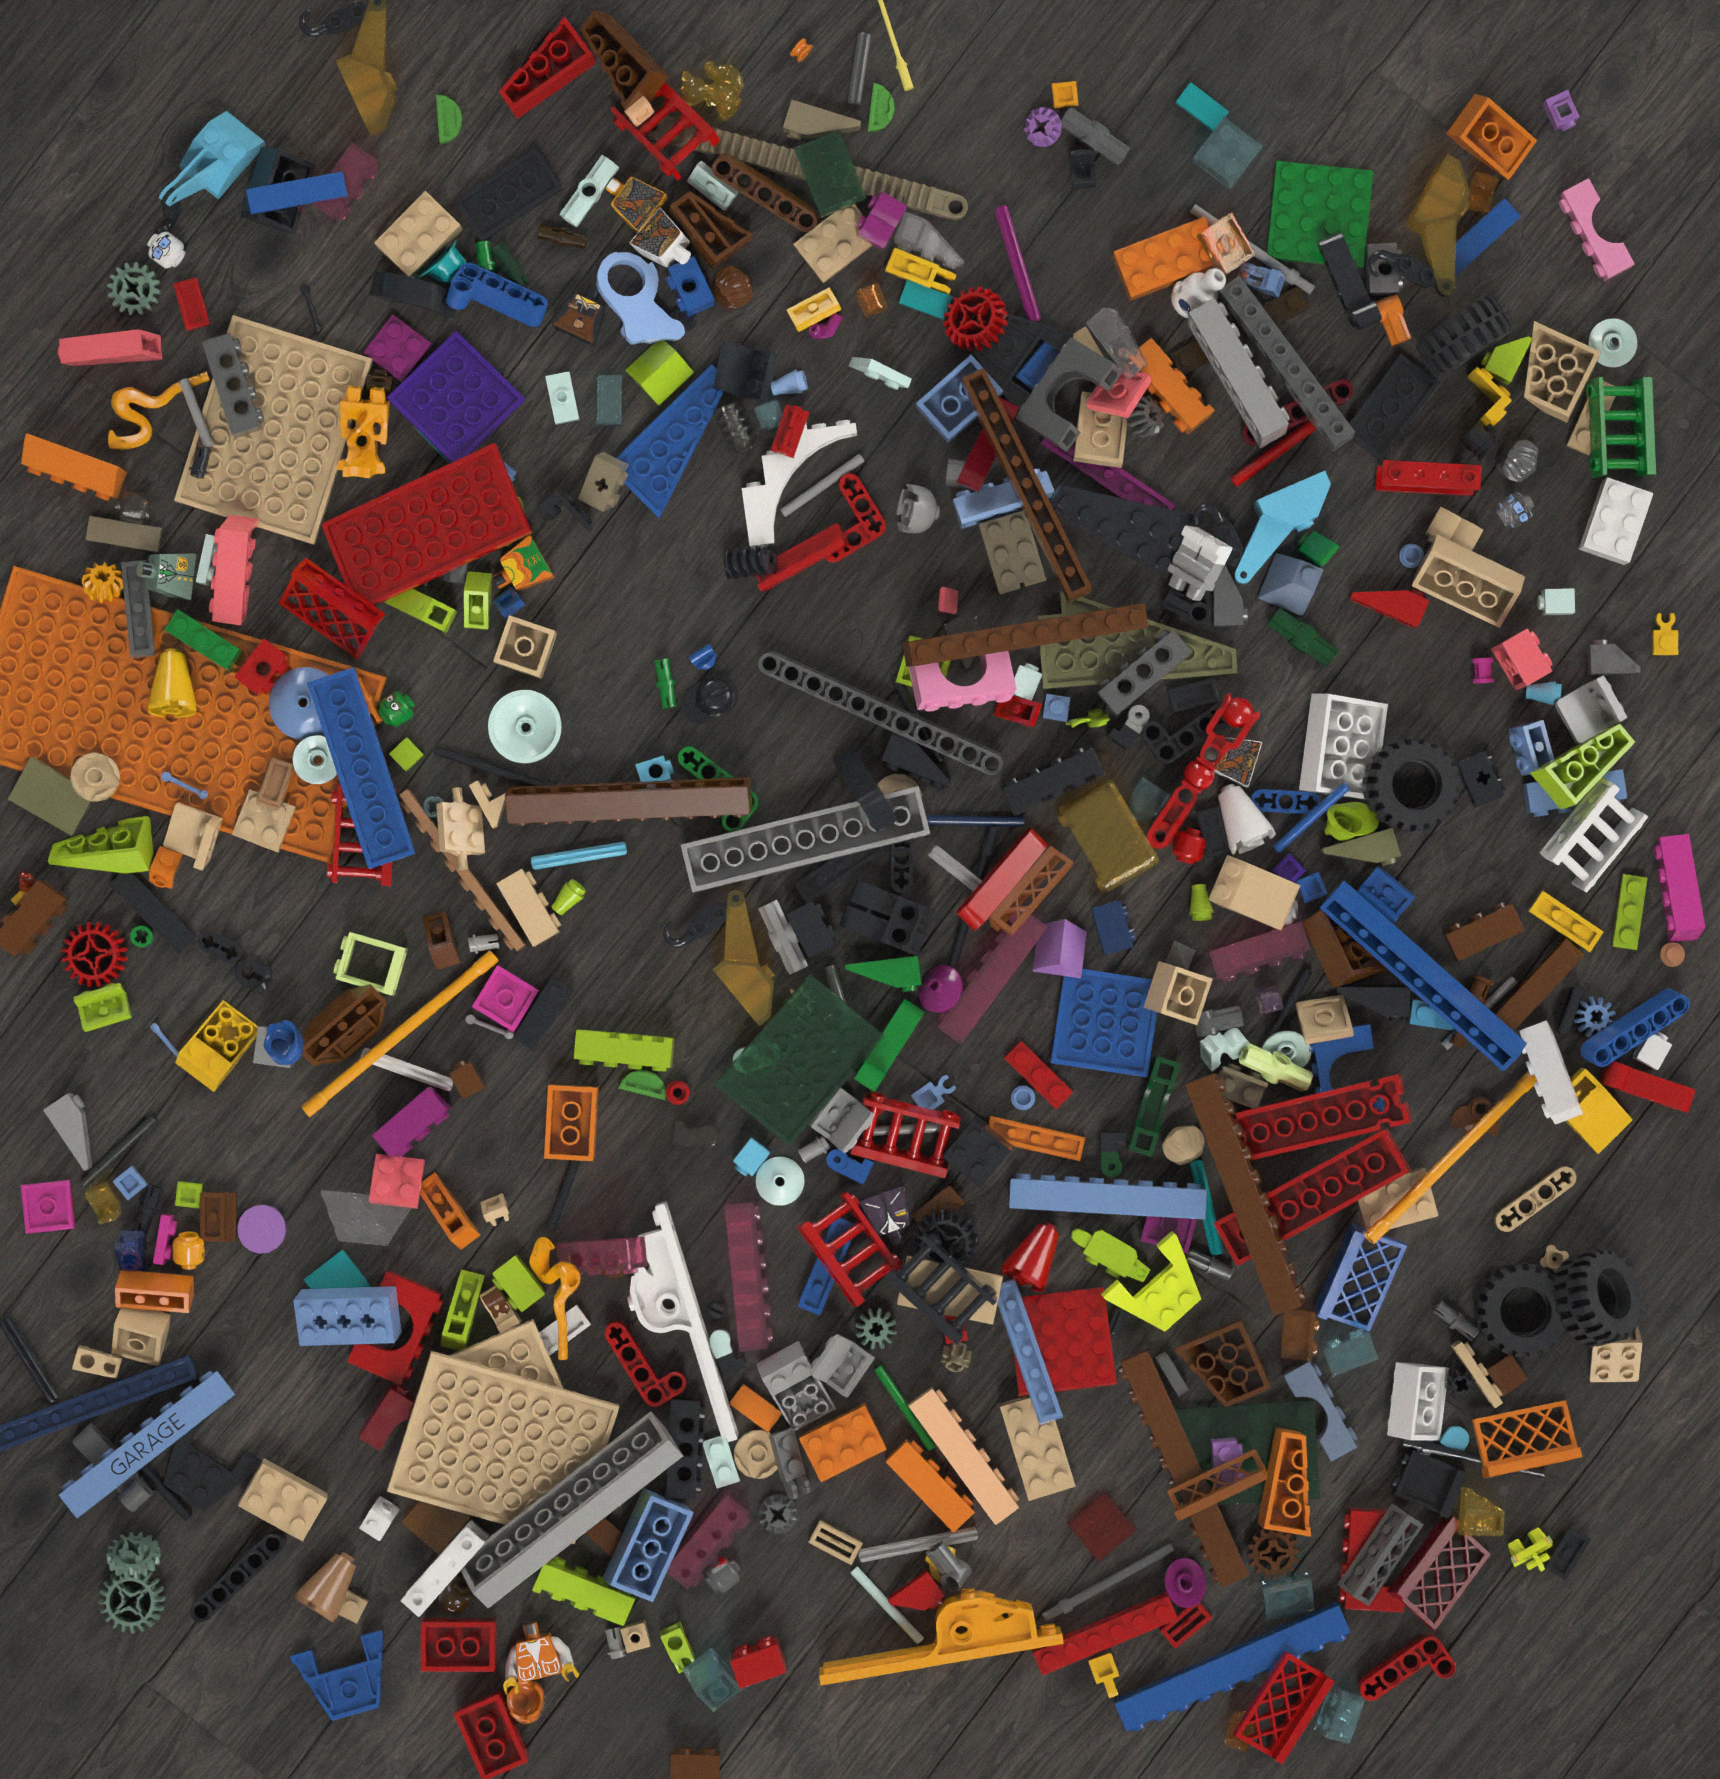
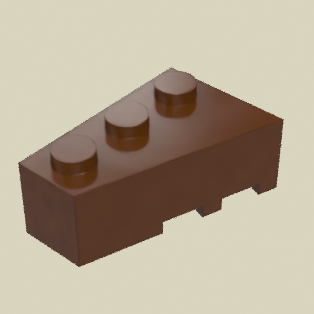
M690 191L670 205L668 214L712 271L751 243L752 233L743 230L733 220L721 215L714 207Z

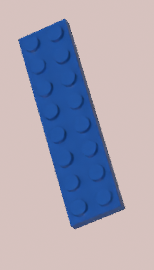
M353 667L308 682L307 684L368 869L416 854L356 669Z

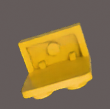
M1476 367L1468 375V378L1494 403L1480 420L1485 426L1489 423L1494 426L1507 413L1504 408L1512 401L1509 398L1510 393L1502 385L1497 386L1492 381V375L1486 369L1482 368L1480 370Z

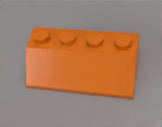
M28 433L25 435L21 464L28 467L27 472L37 476H41L43 472L51 475L49 480L62 485L64 481L73 483V489L84 493L87 492V489L95 491L96 497L109 501L110 497L118 499L127 474L126 471L113 464Z

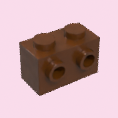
M687 1746L676 1747V1750L671 1751L670 1779H720L721 1751H715L714 1747H702L701 1751L691 1750V1747Z

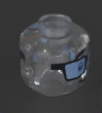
M1514 492L1499 501V509L1496 511L1506 527L1510 525L1513 528H1517L1532 518L1533 512L1531 509L1535 506L1528 494L1523 496L1519 492Z

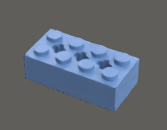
M396 1286L301 1289L293 1300L300 1346L395 1343L402 1332Z
M643 1488L603 1578L610 1586L653 1602L694 1512L685 1504Z

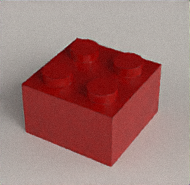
M769 1635L758 1639V1644L752 1646L743 1644L734 1648L735 1652L731 1653L730 1663L740 1689L786 1673L787 1663L778 1637L772 1638Z

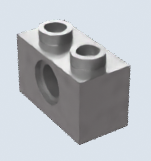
M1397 243L1367 244L1365 249V267L1368 296L1397 294L1399 288L1403 287V277L1399 276L1391 265L1383 259H1378L1374 263V268L1379 273V276L1375 277L1368 270V259L1372 253L1378 250L1401 254V249H1397ZM1380 264L1388 265L1390 274L1382 275L1378 270V266Z

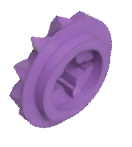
M1040 107L1033 110L1025 119L1024 131L1027 135L1026 139L1036 146H1050L1057 141L1061 134L1062 124L1060 117L1050 108ZM1038 120L1041 123L1048 122L1044 127L1046 134L1043 131L1036 132L1040 127Z

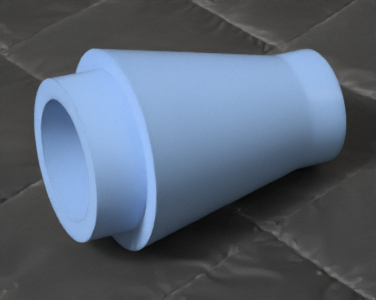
M794 370L772 381L771 389L773 395L803 393V390L808 389L804 371Z

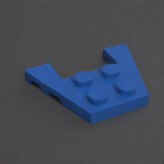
M383 1629L361 1635L367 1660L319 1673L313 1649L290 1656L291 1661L299 1669L301 1676L309 1684L332 1721L380 1707Z

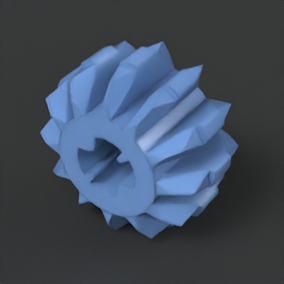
M1590 996L1588 997V1004L1585 1001H1580L1579 1004L1583 1010L1577 1009L1576 1014H1580V1018L1573 1019L1574 1023L1582 1022L1577 1030L1582 1032L1586 1029V1036L1591 1037L1593 1031L1596 1035L1607 1027L1606 1024L1611 1025L1615 1021L1609 1020V1016H1614L1616 1013L1615 1011L1607 1012L1611 1007L1610 1002L1602 1006V997H1598L1595 1002L1594 998ZM1591 1012L1599 1013L1597 1015L1598 1022L1590 1021L1592 1018Z

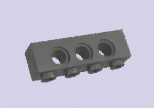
M228 333L203 341L204 351L231 435L237 438L262 430L261 422H265L261 408L256 409L254 399H257V394L253 384L249 385L246 378L250 373L246 362H241L239 353L242 352L239 339H234ZM232 356V365L227 368L222 367L223 358ZM234 379H239L241 382L239 389L231 391L229 383ZM241 402L248 404V410L244 414H238L236 411L237 405Z
M1165 630L1155 638L1156 645L1151 649L1148 646L1143 648L1136 654L1139 658L1132 665L1126 662L1117 670L1120 675L1114 680L1108 677L1098 686L1101 690L1097 695L1115 716L1192 653L1174 630L1170 633ZM1164 649L1168 653L1166 662H1159L1155 658L1156 650ZM1146 665L1149 668V676L1146 678L1139 677L1136 673L1137 666ZM1121 680L1128 681L1131 685L1130 692L1121 693L1117 688L1118 682Z

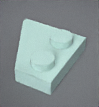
M852 357L849 364L850 367L864 372L866 376L872 379L885 381L886 386L896 390L899 387L908 388L912 380L873 359Z

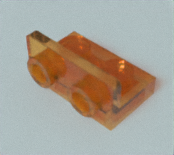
M1292 1309L1283 1313L1281 1358L1312 1362V1356L1317 1355V1341H1314V1332L1319 1330V1317H1315L1316 1313L1314 1311Z

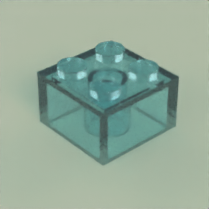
M1224 117L1195 154L1192 161L1231 190L1261 152L1263 146Z

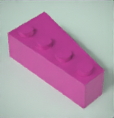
M1689 834L1660 837L1656 845H1654V857L1659 863L1658 880L1662 887V903L1665 911L1668 943L1698 940L1705 929V922Z

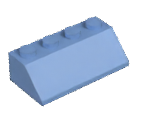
M1035 469L1034 471L1050 500L1055 491L1047 471L1041 472L1040 469ZM1008 478L1003 479V484L994 486L993 483L982 485L979 493H971L970 490L959 492L956 494L957 498H954L952 501L961 529L1023 511Z

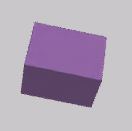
M1066 919L1038 925L1033 972L1081 978L1087 932Z

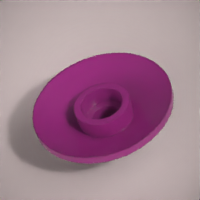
M940 965L932 968L925 974L919 986V998L922 1005L927 1010L935 1013L949 1010L960 998L962 979L958 971L950 966Z
M1181 1558L1169 1565L1165 1574V1589L1169 1598L1176 1605L1184 1608L1196 1606L1201 1602L1206 1592V1578L1198 1563L1188 1558Z

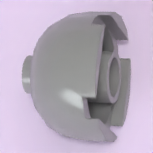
M907 484L908 489H902L898 500L896 515L901 514V522H897V526L901 532L921 533L931 527L934 520L938 519L940 508L930 490L922 486Z

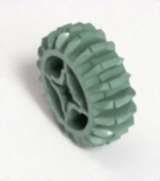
M151 1571L147 1573L146 1577L138 1574L137 1579H134L133 1575L124 1579L123 1573L119 1576L112 1573L110 1575L112 1581H104L103 1584L108 1589H101L99 1593L106 1596V1598H101L98 1602L99 1604H106V1607L102 1608L100 1612L109 1613L105 1621L108 1622L113 1619L115 1622L112 1624V1628L115 1629L121 1624V1632L124 1633L129 1626L130 1632L133 1634L136 1632L137 1627L143 1632L146 1629L145 1624L152 1627L154 1625L153 1619H160L161 1615L157 1611H163L165 1606L158 1602L165 1601L166 1597L158 1595V1593L164 1590V1587L156 1588L155 1585L159 1582V1579L155 1578L151 1581L149 1579L152 1576ZM135 1581L142 1584L143 1587L135 1590L129 1585L126 1586L124 1582ZM116 1587L120 1590L119 1594L122 1600L118 1607H115L114 1604ZM147 1592H149L151 1598L148 1613L144 1609L146 1606L143 1603V1596ZM138 1593H141V1595H139L136 1598L137 1600L135 1601V1603H129L127 1606L124 1607V1604L128 1602V1599L130 1597L136 1596ZM130 1610L141 1618L131 1619L123 1616L121 1613Z

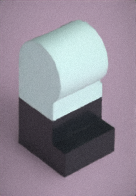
M716 1329L710 1335L709 1343L724 1377L745 1368L747 1364L743 1356L736 1358L730 1345L731 1336L729 1332L725 1329Z

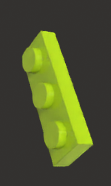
M1622 874L1611 947L1637 950L1647 885L1646 877Z

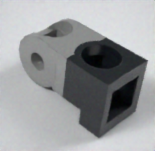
M1142 705L1133 706L1128 711L1127 720L1120 731L1113 728L1107 738L1128 751L1148 722V709Z

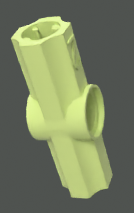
M1250 1043L1244 1046L1239 1057L1240 1064L1260 1072L1268 1082L1273 1084L1281 1082L1301 1092L1309 1088L1313 1078L1311 1071L1291 1063V1060L1283 1053L1278 1051L1270 1053Z

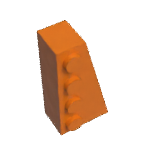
M1152 338L1128 356L1129 364L1127 366L1131 371L1149 374L1152 381L1146 390L1149 394L1152 395L1154 393L1159 398L1158 405L1162 407L1166 414L1168 412L1171 413L1175 418L1173 423L1181 433L1185 431L1189 435L1211 417L1215 410L1210 404L1206 407L1202 404V395L1196 388L1187 387L1188 381L1177 368L1173 370L1171 367L1173 365L1172 361Z

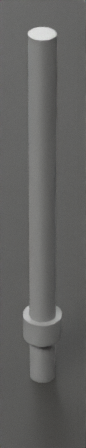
M1195 204L1190 212L1199 219L1205 217L1209 226L1272 269L1281 271L1286 277L1285 281L1292 286L1293 284L1299 286L1309 295L1314 290L1315 286L1300 276L1301 273L1293 268L1292 270L1275 258H1272Z

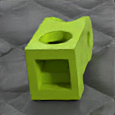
M679 1621L661 1629V1640L678 1673L680 1674L697 1666L696 1658L686 1638L681 1622Z

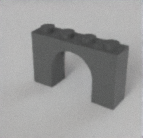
M1071 337L1062 346L1061 352L1054 362L1048 366L1045 375L1034 386L1031 395L1025 404L1021 405L1015 417L1023 426L1065 452H1068L1081 432L1070 422L1056 414L1054 403L1059 390L1072 380L1086 379L1109 392L1122 374V371L1113 362Z

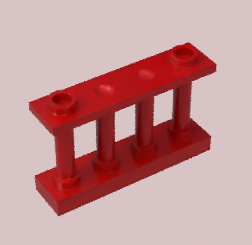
M666 82L663 83L651 99L652 101L655 97L659 98L662 96L665 99L664 105L638 130L629 122L630 119L625 112L621 114L613 106L610 110L615 117L612 120L621 131L626 129L661 163L659 168L668 177L672 174L677 180L681 176L675 167L699 144L708 141L715 147L721 141L715 130ZM677 111L681 115L679 117L680 120L652 145L645 136L670 112L674 113ZM692 126L696 130L694 132L695 136L667 160L660 151L686 127L690 128Z
M1383 460L1382 466H1376L1375 491L1473 496V490H1480L1482 465Z
M336 785V790H332L331 804L335 805L332 863H327L326 877L331 878L330 883H337V876L375 878L376 881H380L379 886H391L392 862L372 869L338 866L339 851L363 853L360 843L339 842L340 827L355 828L352 818L341 817L342 803L347 802L344 793H342L341 785Z
M879 1092L866 1093L864 1105L870 1106V1111L874 1114L871 1125L864 1130L863 1136L857 1139L851 1154L945 1178L949 1164L943 1158L951 1127L959 1129L961 1117L952 1111L943 1110L940 1112L885 1098L886 1096ZM880 1109L894 1112L887 1141L883 1145L874 1143L872 1140ZM903 1115L918 1118L911 1146L907 1151L897 1149V1146H895ZM927 1121L941 1124L935 1151L930 1157L921 1155L919 1152Z
M842 1192L839 1195L843 1201L840 1206L817 1223L803 1221L796 1228L851 1306L858 1307L865 1301L862 1297L863 1291L883 1277L892 1267L896 1271L898 1268L901 1269L902 1262L895 1253H890L861 1212L858 1199L853 1194L849 1195L848 1192ZM850 1211L857 1223L831 1243H824L820 1237L821 1231ZM864 1231L871 1243L846 1262L838 1263L834 1257L835 1251ZM875 1251H878L885 1263L860 1282L852 1283L847 1276L850 1274L849 1271Z

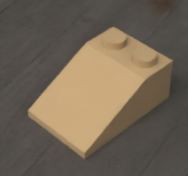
M1227 855L1208 900L1218 906L1282 930L1300 885Z

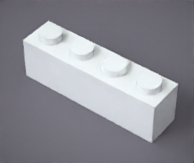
M1547 1020L1520 1030L1521 1038L1527 1043L1522 1052L1523 1054H1528L1530 1061H1527L1526 1064L1531 1076L1534 1074L1536 1076L1537 1082L1534 1083V1087L1538 1096H1543L1545 1104H1542V1109L1546 1118L1551 1117L1556 1125L1582 1115L1583 1112L1554 1033Z

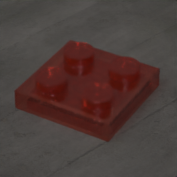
M1105 1492L1067 1523L1098 1562L1136 1531Z

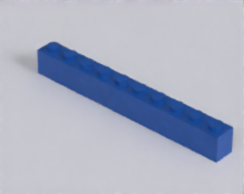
M1343 881L1328 896L1320 909L1497 1067L1505 1071L1520 1056L1527 1043L1347 882Z
M1334 1602L1118 1697L1113 1701L1126 1731L1131 1729L1132 1732L1144 1728L1146 1722L1153 1719L1154 1722L1168 1717L1167 1713L1173 1710L1177 1712L1183 1711L1190 1707L1189 1703L1199 1700V1702L1206 1701L1213 1697L1212 1693L1219 1690L1221 1692L1229 1691L1235 1687V1683L1242 1680L1249 1682L1257 1678V1674L1264 1670L1267 1673L1271 1672L1284 1651L1300 1659L1302 1658L1301 1654L1307 1651H1311V1653L1320 1651L1324 1648L1323 1644L1333 1641V1643L1340 1642L1347 1638L1346 1634L1351 1632L1337 1602Z

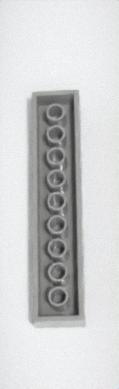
M919 786L884 795L898 820L879 832L875 831L862 807L856 801L682 844L681 848L692 892L716 888L931 835Z
M650 1411L484 1541L485 1543L461 1569V1572L472 1593L487 1608H490L683 1457L668 1430Z

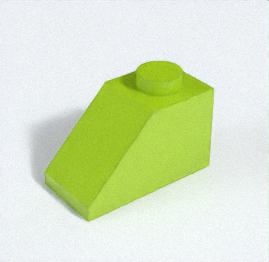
M1528 336L1497 346L1492 352L1487 351L1481 365L1484 366L1483 368L1494 379L1508 385L1512 381L1533 338Z
M467 572L464 587L465 628L489 629L492 573Z

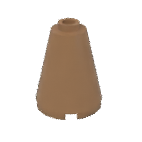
M344 1552L341 1555L336 1553L296 1592L294 1598L334 1623L339 1615L356 1566L353 1564L355 1559Z

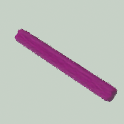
M1006 205L995 208V214L1027 320L1037 322L1040 320V313L1010 213Z

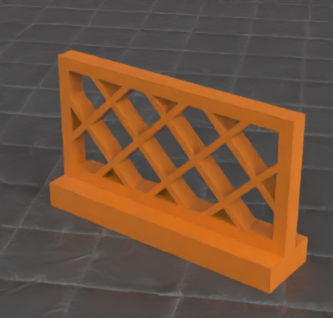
M1566 1400L1472 1420L1483 1465L1481 1469L1483 1479L1582 1457L1581 1449L1577 1447ZM1561 1407L1563 1417L1559 1424L1548 1417L1552 1408ZM1546 1409H1547V1411L1545 1412V1414H1543L1542 1412H1540V1411H1542V1410H1546ZM1534 1412L1542 1418L1536 1429L1525 1422L1529 1413ZM1524 1414L1522 1419L1517 1417L1518 1415ZM1508 1417L1519 1422L1513 1434L1502 1427V1424ZM1501 1419L1498 1424L1494 1422V1420ZM1545 1420L1556 1427L1551 1438L1539 1431ZM1488 1422L1496 1427L1490 1438L1482 1434L1480 1423ZM1522 1425L1533 1432L1527 1443L1516 1436ZM1499 1430L1510 1437L1504 1448L1493 1441ZM1559 1430L1568 1435L1570 1445L1561 1446L1553 1441ZM1536 1435L1548 1442L1542 1451H1538L1531 1446ZM1513 1440L1524 1446L1523 1451L1518 1456L1508 1451ZM1491 1444L1500 1450L1501 1454L1497 1460L1489 1462L1486 1451ZM1551 1444L1556 1447V1448L1549 1449V1447L1551 1446ZM1528 1449L1533 1452L1526 1454ZM1505 1454L1509 1456V1458L1502 1459Z

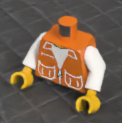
M536 1621L523 1625L525 1638L516 1641V1645L510 1649L505 1664L506 1681L503 1684L506 1695L507 1689L510 1686H514L515 1693L518 1694L517 1678L518 1683H523L562 1673L564 1679L569 1682L567 1676L571 1671L578 1678L579 1673L573 1666L574 1663L570 1649L558 1637L552 1636L551 1632L540 1634Z

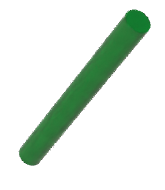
M880 1365L874 1369V1372L926 1449L930 1451L936 1447L884 1367Z

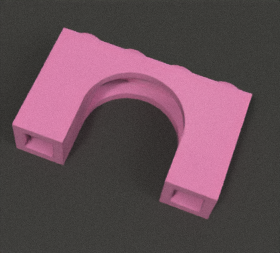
M1004 651L980 655L979 661L982 678L971 686H958L949 682L942 675L938 662L909 667L917 710L935 711L945 706L959 708L963 704L969 703L982 705L987 701L996 700V702L1001 703L1010 700L1017 689L1009 652Z

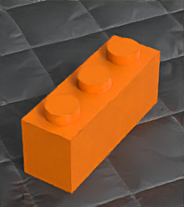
M121 1270L115 1286L116 1307L189 1313L194 1298V1276Z

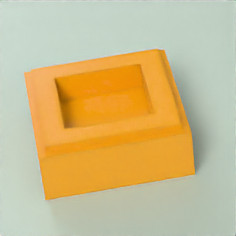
M1076 81L1053 83L1051 85L1054 109L1078 107Z

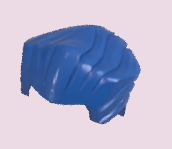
M283 1020L267 1028L263 1046L274 1062L279 1065H290L301 1057L304 1041L296 1026L290 1021Z

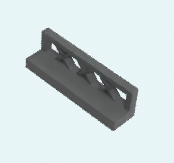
M1392 1503L1337 1585L1369 1606L1424 1524ZM1410 1522L1413 1523L1410 1530L1407 1533H1405V1530L1410 1524ZM1398 1545V1548L1395 1550V1552L1391 1554V1550L1393 1549V1547ZM1384 1565L1381 1573L1377 1574L1379 1568ZM1370 1586V1589L1365 1595V1597L1362 1596V1593L1364 1592L1366 1587Z

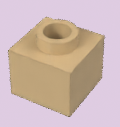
M645 1620L621 1626L620 1630L627 1653L651 1646V1639ZM633 1634L639 1635L640 1640L638 1642L631 1640Z

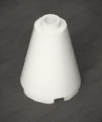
M1230 784L1221 789L1222 793L1219 794L1218 799L1229 849L1232 854H1235L1236 850H1238L1239 854L1250 851L1264 844L1263 838L1269 836L1270 839L1275 836L1276 833L1272 825L1240 786Z

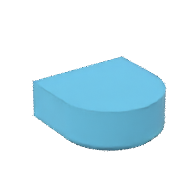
M1451 1426L1445 1431L1439 1442L1446 1447L1464 1451L1469 1443V1435L1462 1427Z

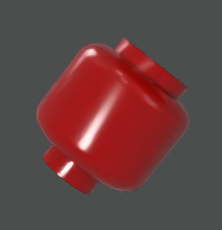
M1187 828L1186 832L1180 831L1176 834L1172 847V854L1176 856L1175 860L1194 865V862L1201 861L1207 843L1206 839L1200 836L1201 831Z

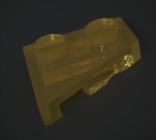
M1461 1487L1458 1534L1466 1536H1503L1505 1511L1498 1506L1492 1505L1486 1498L1474 1493L1471 1488Z

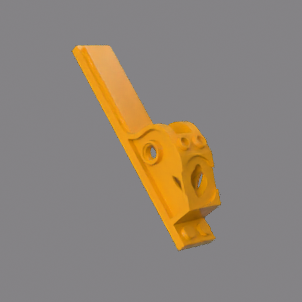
M965 1588L960 1590V1594H954L945 1598L943 1603L938 1606L935 1615L937 1633L932 1644L824 1662L823 1667L819 1669L820 1684L826 1685L1064 1644L1060 1626L1055 1627L1054 1623L1041 1625V1629L1036 1630L1031 1603L1020 1600L1014 1602L994 1597L995 1594ZM1007 1613L1009 1617L1004 1618L1001 1614ZM959 1626L968 1628L964 1633L955 1631Z

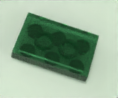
M839 130L794 148L821 218L866 200L865 193Z

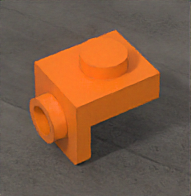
M160 846L149 869V882L160 888L172 889L174 877L183 859V853Z

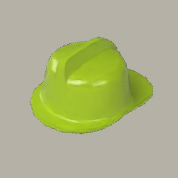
M1361 802L1334 804L1327 810L1328 818L1325 834L1332 835L1335 839L1345 842L1356 836L1373 833L1379 824V821L1375 818L1377 814L1370 812L1367 805Z

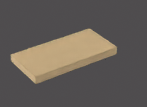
M907 1256L906 1263L912 1258L911 1256ZM924 1259L908 1276L909 1279L907 1281L914 1287L916 1285L920 1286L940 1262ZM950 1267L927 1291L925 1298L932 1304L934 1302L937 1303L962 1276ZM965 1268L983 1285L989 1284L997 1293L995 1295L997 1302L994 1305L986 1301L969 1320L993 1325L1003 1276ZM968 1284L944 1309V1314L958 1317L980 1293ZM899 1292L897 1305L916 1308Z

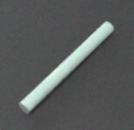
M858 1566L850 1572L916 1644H919L924 1639L902 1613L888 1602V1598Z

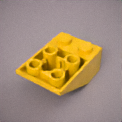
M223 1000L182 1048L175 1063L214 1092L256 1039L258 1026Z
M1580 1068L1570 1080L1583 1114L1565 1122L1599 1154L1632 1121V1118L1587 1069Z

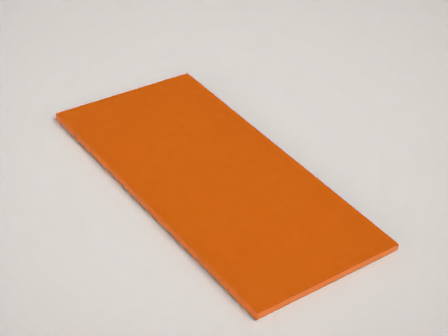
M13 566L0 608V765L23 772L29 759L33 756L70 778L73 765L80 757L89 753L103 754L110 757L116 763L120 773L119 786L109 798L170 816L173 814L175 804L179 802L223 818L219 830L232 834L249 789L256 792L260 791L271 757L293 764L295 748L302 741L286 735L274 723L269 710L271 690L266 695L263 693L261 696H258L234 678L262 640L198 621L243 651L232 670L228 671L164 630L174 613L151 607L156 656L131 658L125 599L113 597L111 603L107 599H103V602L100 604L98 598L91 601L89 594L84 593L83 586ZM272 643L290 657L287 661L289 666L282 675L300 667L319 669L328 675L353 668ZM169 648L179 649L186 657L197 705L196 714L189 717L174 718V714H166V718L148 713L147 705L160 654ZM267 662L261 663L258 667V672L262 676L270 671V666ZM355 668L358 678L362 679L369 696H373L375 700L373 703L376 709H378L387 677ZM277 674L272 682L276 683L282 675ZM302 698L299 704L301 707H306L308 701L306 698ZM316 756L314 759L315 764L320 765L323 762V758ZM294 769L283 802L295 806L296 809L280 849L327 863L332 862L335 805L331 804L332 790H336V785H341L338 775L329 782L311 784L301 779ZM169 772L172 777L198 790H206L208 797L201 799L198 794L171 781H163L161 774ZM342 803L341 817L346 816L347 803Z

